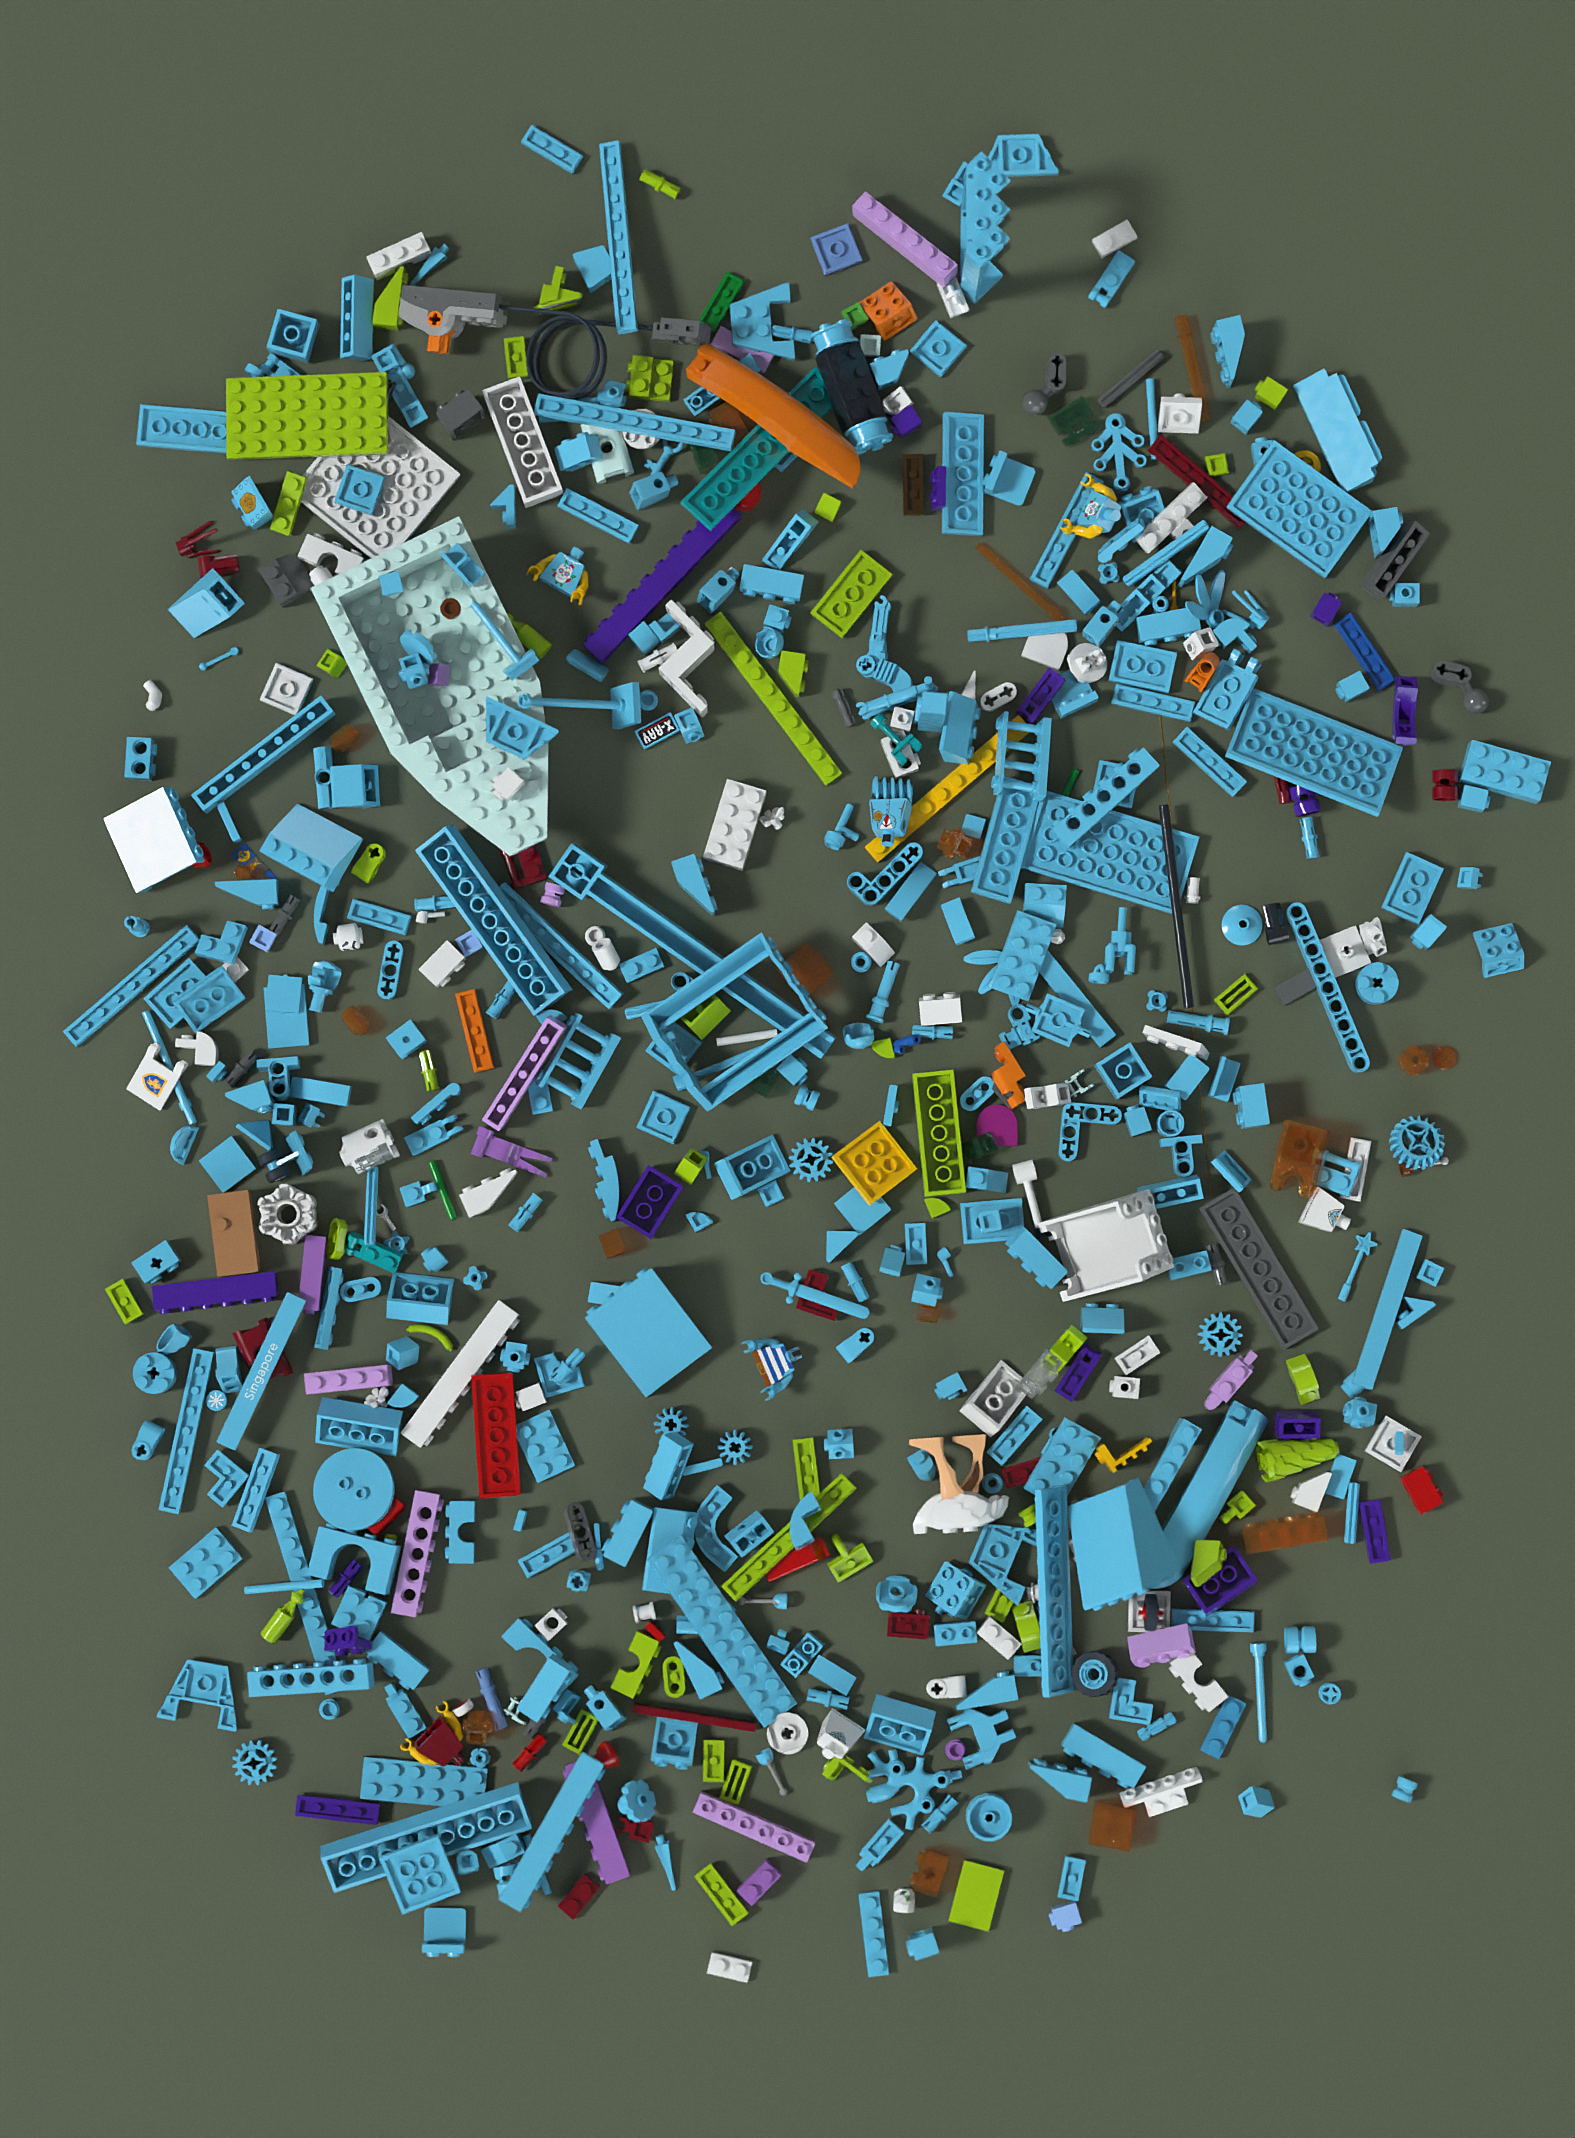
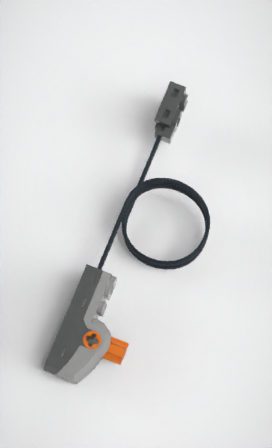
M402 286L399 316L407 323L429 334L428 352L449 354L450 340L455 339L461 334L465 322H468L469 325L480 326L481 324L487 327L500 328L507 323L508 310L560 315L541 324L529 342L526 365L532 382L540 390L552 396L577 400L594 392L605 375L607 367L606 344L602 334L594 325L616 327L614 322L586 320L566 311L509 306V300L492 293ZM661 317L660 323L654 322L653 326L638 325L639 330L653 331L652 339L657 342L687 345L688 342L693 346H702L703 343H709L711 327L701 321ZM555 322H558V323L554 324L553 326H551V327L543 334V336L541 337V339H540V341H539V343H538V345H537L536 351H535V356H534V371H533L532 355H533V350H534L535 344H536V342H537L539 336L542 334V332H543L547 327H549L550 325H552V324L555 323ZM569 324H584L592 337L594 345V360L591 371L579 387L566 392L552 391L544 383L540 372L542 349L548 338L557 329ZM600 347H601V366H600V370H599L598 376H597V378L595 379L594 383H593L587 390H585L584 392H582L584 389H586V388L590 385V383L592 382V380L594 379V377H595V375H596V373H597L598 366H599V361H600Z

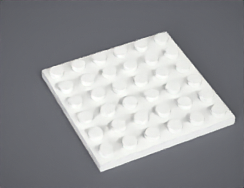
M388 416V454L317 457L303 474V476L308 477L301 503L369 558H373L407 542L461 475ZM347 464L386 477L373 516L334 503Z

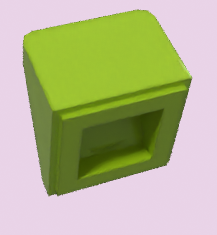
M823 493L814 513L833 522L841 506V501Z
M327 649L316 666L338 679L347 666V662L338 654Z

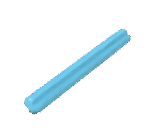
M1205 520L1200 521L1123 577L1125 584L1131 587L1209 531L1210 528Z

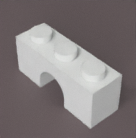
M422 232L366 256L378 281L395 273V269L405 263L413 262V264L429 258L431 252Z
M315 533L313 536L307 534L298 554L300 560L316 567L320 565L325 557H336L338 559V566L335 570L336 575L365 562L360 552L353 549L350 552L344 550L343 545L334 541L330 544L324 541V537Z
M1190 1654L1187 1658H1172L1168 1661L1171 1664L1169 1670L1176 1678L1178 1676L1184 1681L1182 1686L1188 1694L1193 1692L1197 1697L1195 1703L1202 1711L1206 1709L1210 1712L1228 1698L1214 1679L1205 1685H1199L1195 1682L1194 1672L1202 1665L1195 1654Z

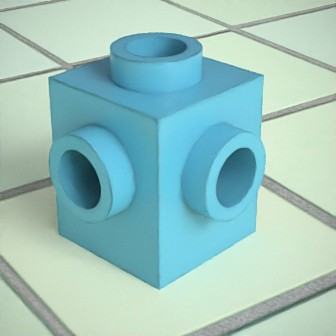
M606 379L604 389H599L597 401L600 402V405L624 408L627 396H624L626 384Z
M418 653L399 659L402 670L398 672L402 683L406 682L409 690L428 683L426 675L430 673L426 662H421Z
M507 1341L506 1349L501 1350L500 1361H503V1366H507V1371L519 1372L520 1369H525V1365L529 1366L531 1353H527L528 1344ZM514 1353L518 1355L517 1361L512 1359Z
M1355 1397L1344 1405V1422L1350 1423V1426L1353 1428L1374 1425L1377 1404L1369 1403L1365 1398Z
M852 1429L828 1430V1438L824 1439V1450L829 1451V1459L854 1458Z

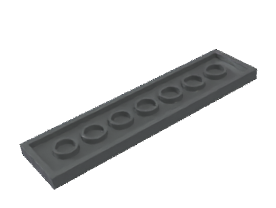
M1232 1188L1200 1207L1199 1210L1281 1348L1285 1350L1319 1329L1237 1190Z

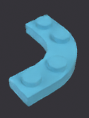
M716 1485L697 1511L695 1537L704 1555L726 1572L738 1555L717 1537L715 1525L719 1514L733 1497Z

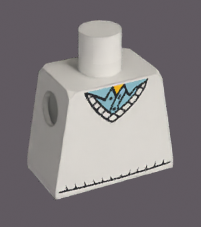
M1315 1187L1298 1222L1332 1232L1335 1225L1346 1230L1351 1219L1341 1214L1344 1209L1342 1203L1321 1188Z
M832 1708L822 1723L817 1744L824 1748L822 1751L824 1757L832 1759L836 1756L842 1759L856 1744L865 1729Z

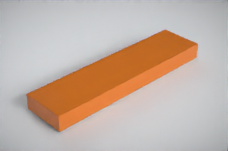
M472 989L455 993L474 1073L494 1069L476 990Z

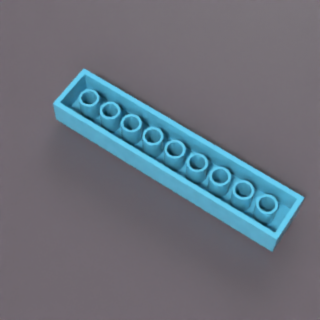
M454 824L445 826L415 850L534 1016L548 1009L572 990Z
M516 1782L320 1846L321 1860L335 1893L385 1877L386 1874L379 1857L388 1852L438 1834L447 1856L530 1830L532 1829L531 1816L519 1783Z

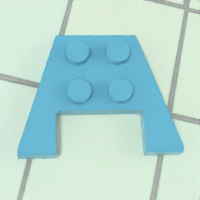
M784 283L730 304L733 346L755 352L761 351L771 354V356L776 355L787 358L790 361H795L794 341L774 342L772 341L770 304L790 303L789 283Z
M986 1524L981 1531L968 1562L1016 1605H1019L1026 1587L1010 1581L1006 1577L1021 1541L1037 1547L1036 1529Z
M187 1659L159 1710L157 1718L175 1721L180 1700L221 1707L218 1729L236 1732L237 1721L229 1666Z

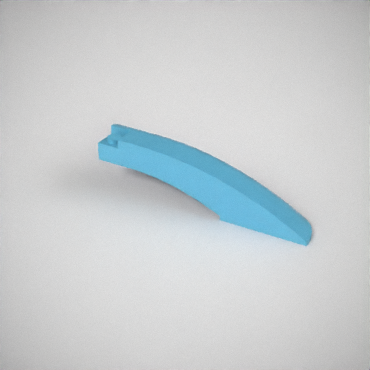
M1236 1400L1230 1404L1204 1455L1162 1527L1180 1569L1173 1573V1578L1166 1581L1161 1580L1162 1584L1151 1589L1169 1586L1180 1579L1186 1572L1194 1557L1196 1540H1204L1268 1424V1419L1259 1411L1251 1410Z

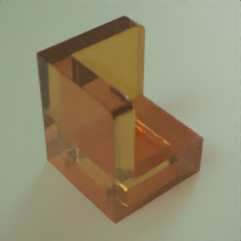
M617 1228L599 1236L607 1259L626 1251Z

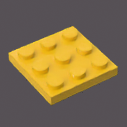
M880 1121L831 1157L869 1206L917 1170L913 1162Z

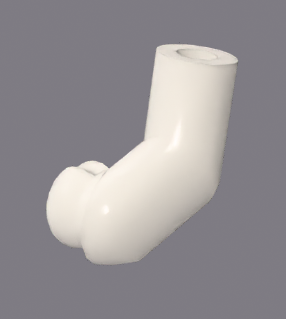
M149 680L143 685L149 693L146 707L148 710L154 711L161 705L162 693L152 680Z

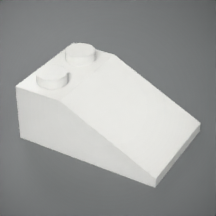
M1000 1360L959 1411L989 1437H992L1002 1428L1032 1388V1385Z

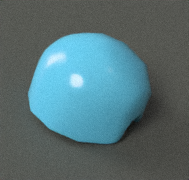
M764 626V630L756 634L755 647L761 657L771 659L781 653L784 647V639L780 631Z
M867 1023L846 1025L843 1028L844 1042L851 1048L864 1049L872 1044L874 1030H871L870 1024Z

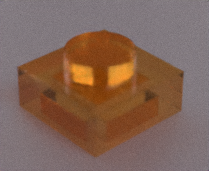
M936 1302L935 1307L918 1303L916 1321L937 1324L939 1302Z

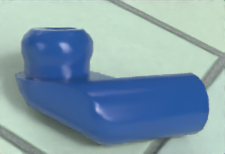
M915 1034L896 1040L893 1043V1052L895 1054H903L904 1047L917 1045L921 1042L920 1036Z

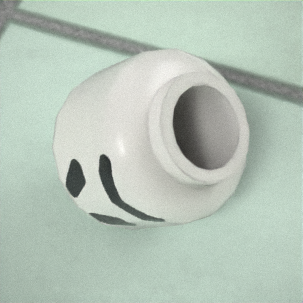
M355 923L339 925L337 933H333L334 945H339L341 951L357 950L364 943L362 928H358Z

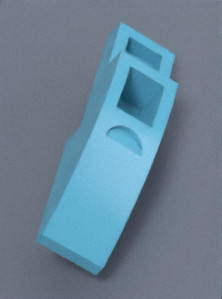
M750 353L739 361L757 373L762 371ZM700 387L683 401L696 417L717 405L723 399Z
M596 1139L590 1142L591 1147H588L591 1158H596L598 1166L595 1169L599 1178L603 1177L604 1180L597 1183L598 1188H595L598 1199H603L605 1207L602 1208L605 1218H610L611 1222L616 1221L620 1202L618 1171L613 1155L605 1158L600 1143Z

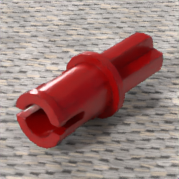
M541 1734L537 1735L528 1747L523 1748L524 1751L512 1763L513 1766L522 1772L533 1759L537 1758V1753L548 1740Z

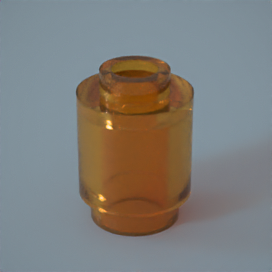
M351 724L344 725L330 736L331 741L329 743L336 752L340 750L343 753L357 742V738L360 735Z
M353 1005L340 1015L343 1018L342 1022L354 1036L358 1034L362 1036L370 1029L368 1027L370 1025L368 1019Z

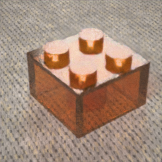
M807 942L786 960L793 968L792 974H795L800 981V985H804L810 995L834 974L830 966ZM777 968V969H776V972H777V973L785 980V982L788 984V982H787L785 976L783 975L782 971H781L779 968Z
M1094 1800L1087 1838L1088 1844L1130 1852L1137 1810L1132 1807L1125 1808L1121 1805Z

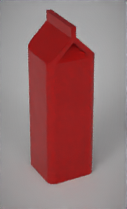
M822 1536L814 1539V1542L799 1550L792 1549L766 1573L768 1581L771 1582L830 1556Z

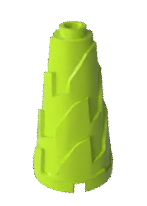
M1313 1438L1296 1441L1294 1439L1282 1441L1274 1439L1257 1442L1258 1446H1256L1259 1471L1265 1470L1266 1474L1261 1475L1265 1482L1276 1481L1285 1478L1286 1475L1303 1471L1302 1469L1320 1465L1321 1462L1336 1458V1454L1339 1453L1337 1441L1334 1442L1333 1439L1317 1440Z

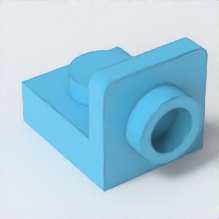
M693 707L674 715L686 744L698 741L704 737Z

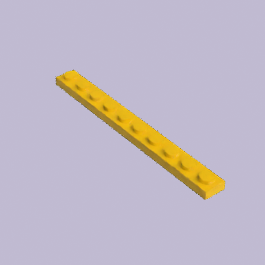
M1019 715L1012 720L1013 722L1025 723ZM1007 729V740L1020 742L1030 732ZM998 733L973 753V758H969L968 765H959L912 806L906 834L903 837H894L893 846H883L881 844L882 837L874 838L865 846V849L877 863L996 762Z

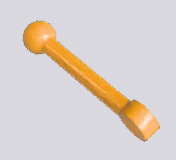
M1176 580L1172 583L1171 611L1179 609L1176 605Z

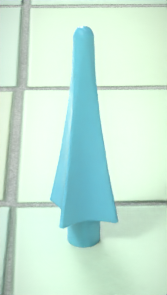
M445 244L439 249L435 246L429 258L409 286H415L430 271L447 259L445 254L450 249Z
M663 1834L657 1835L655 1849L666 1871L671 1889L676 1890L669 1840L665 1841Z

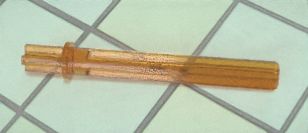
M1186 314L1175 317L1178 330L1177 338L1180 339L1193 398H1202L1200 422H1207L1211 417L1191 337L1193 332L1190 331Z

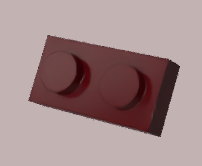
M584 1873L557 1907L574 1920L600 1886Z

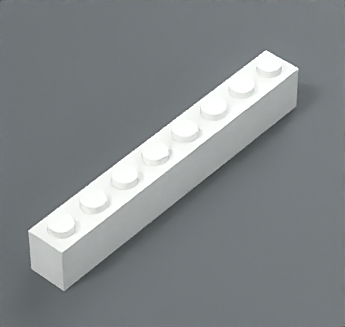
M501 1300L497 1301L401 1432L403 1436L420 1448L423 1445L428 1446L434 1438L431 1434L436 1428L438 1430L441 1429L446 1422V1419H444L448 1411L452 1413L459 1404L456 1402L459 1396L462 1395L464 1397L471 1388L468 1385L471 1382V1375L483 1372L481 1369L482 1365L492 1360L495 1355L493 1350L497 1345L500 1347L508 1338L505 1334L509 1329L513 1330L520 1321L517 1318L520 1314Z

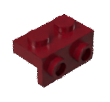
M914 1609V1613L889 1611L887 1637L928 1640L930 1614H926V1610Z

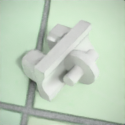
M956 277L945 289L937 283L950 318L969 311Z
M1376 917L1371 922L1359 925L1360 935L1367 954L1374 953L1378 957L1386 953V943L1379 918Z

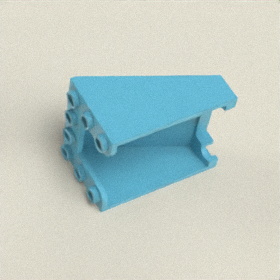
M645 1267L636 1274L638 1278L631 1283L628 1280L619 1287L621 1289L619 1293L614 1295L612 1292L605 1297L603 1305L600 1307L595 1305L586 1312L588 1316L585 1319L644 1396L648 1397L712 1347L655 1270L652 1268L648 1270Z
M1139 1477L1130 1480L1124 1485H1119L1090 1498L1085 1497L1067 1506L1084 1610L1091 1608L1094 1611L1106 1606L1105 1603L1109 1606L1120 1601L1119 1598L1125 1601L1134 1597L1136 1592L1138 1596L1149 1591L1148 1587L1150 1589L1162 1584L1161 1580L1166 1581L1173 1578V1573L1180 1569Z

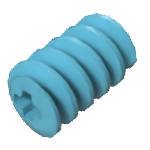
M875 776L872 783L871 799L873 796L876 799H881V797L884 799L907 798L912 805L913 785H911L910 779H907L906 783L903 784L902 778H899L897 784H895L892 777L889 783H887L886 777H883L881 782H879L878 777Z

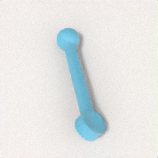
M232 647L230 652L207 663H201L199 668L200 670H206L208 666L226 657L238 655L239 651L236 647Z

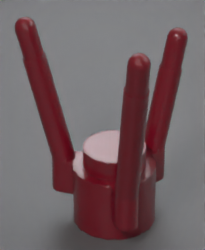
M213 521L207 522L176 542L177 549L182 557L187 555L189 559L194 556L219 552L218 549L193 551L196 549L195 542L218 531L215 528L192 539V537L212 525Z

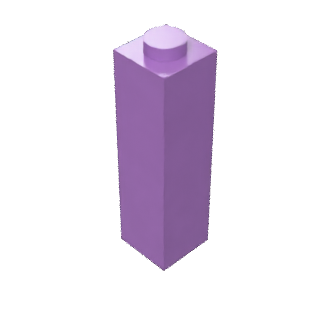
M305 1235L299 1297L306 1300L303 1307L304 1314L315 1315V1311H321L328 1237Z

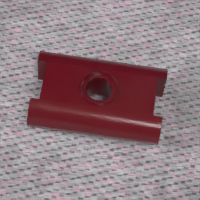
M267 1317L259 1320V1326L244 1333L239 1330L232 1334L249 1371L271 1327ZM282 1351L270 1379L282 1373L285 1377L294 1373L284 1351Z

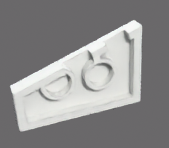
M1147 1025L1143 1029L1142 1033L1149 1042L1154 1044L1160 1042L1170 1049H1178L1188 1055L1199 1057L1206 1061L1210 1053L1201 1043Z

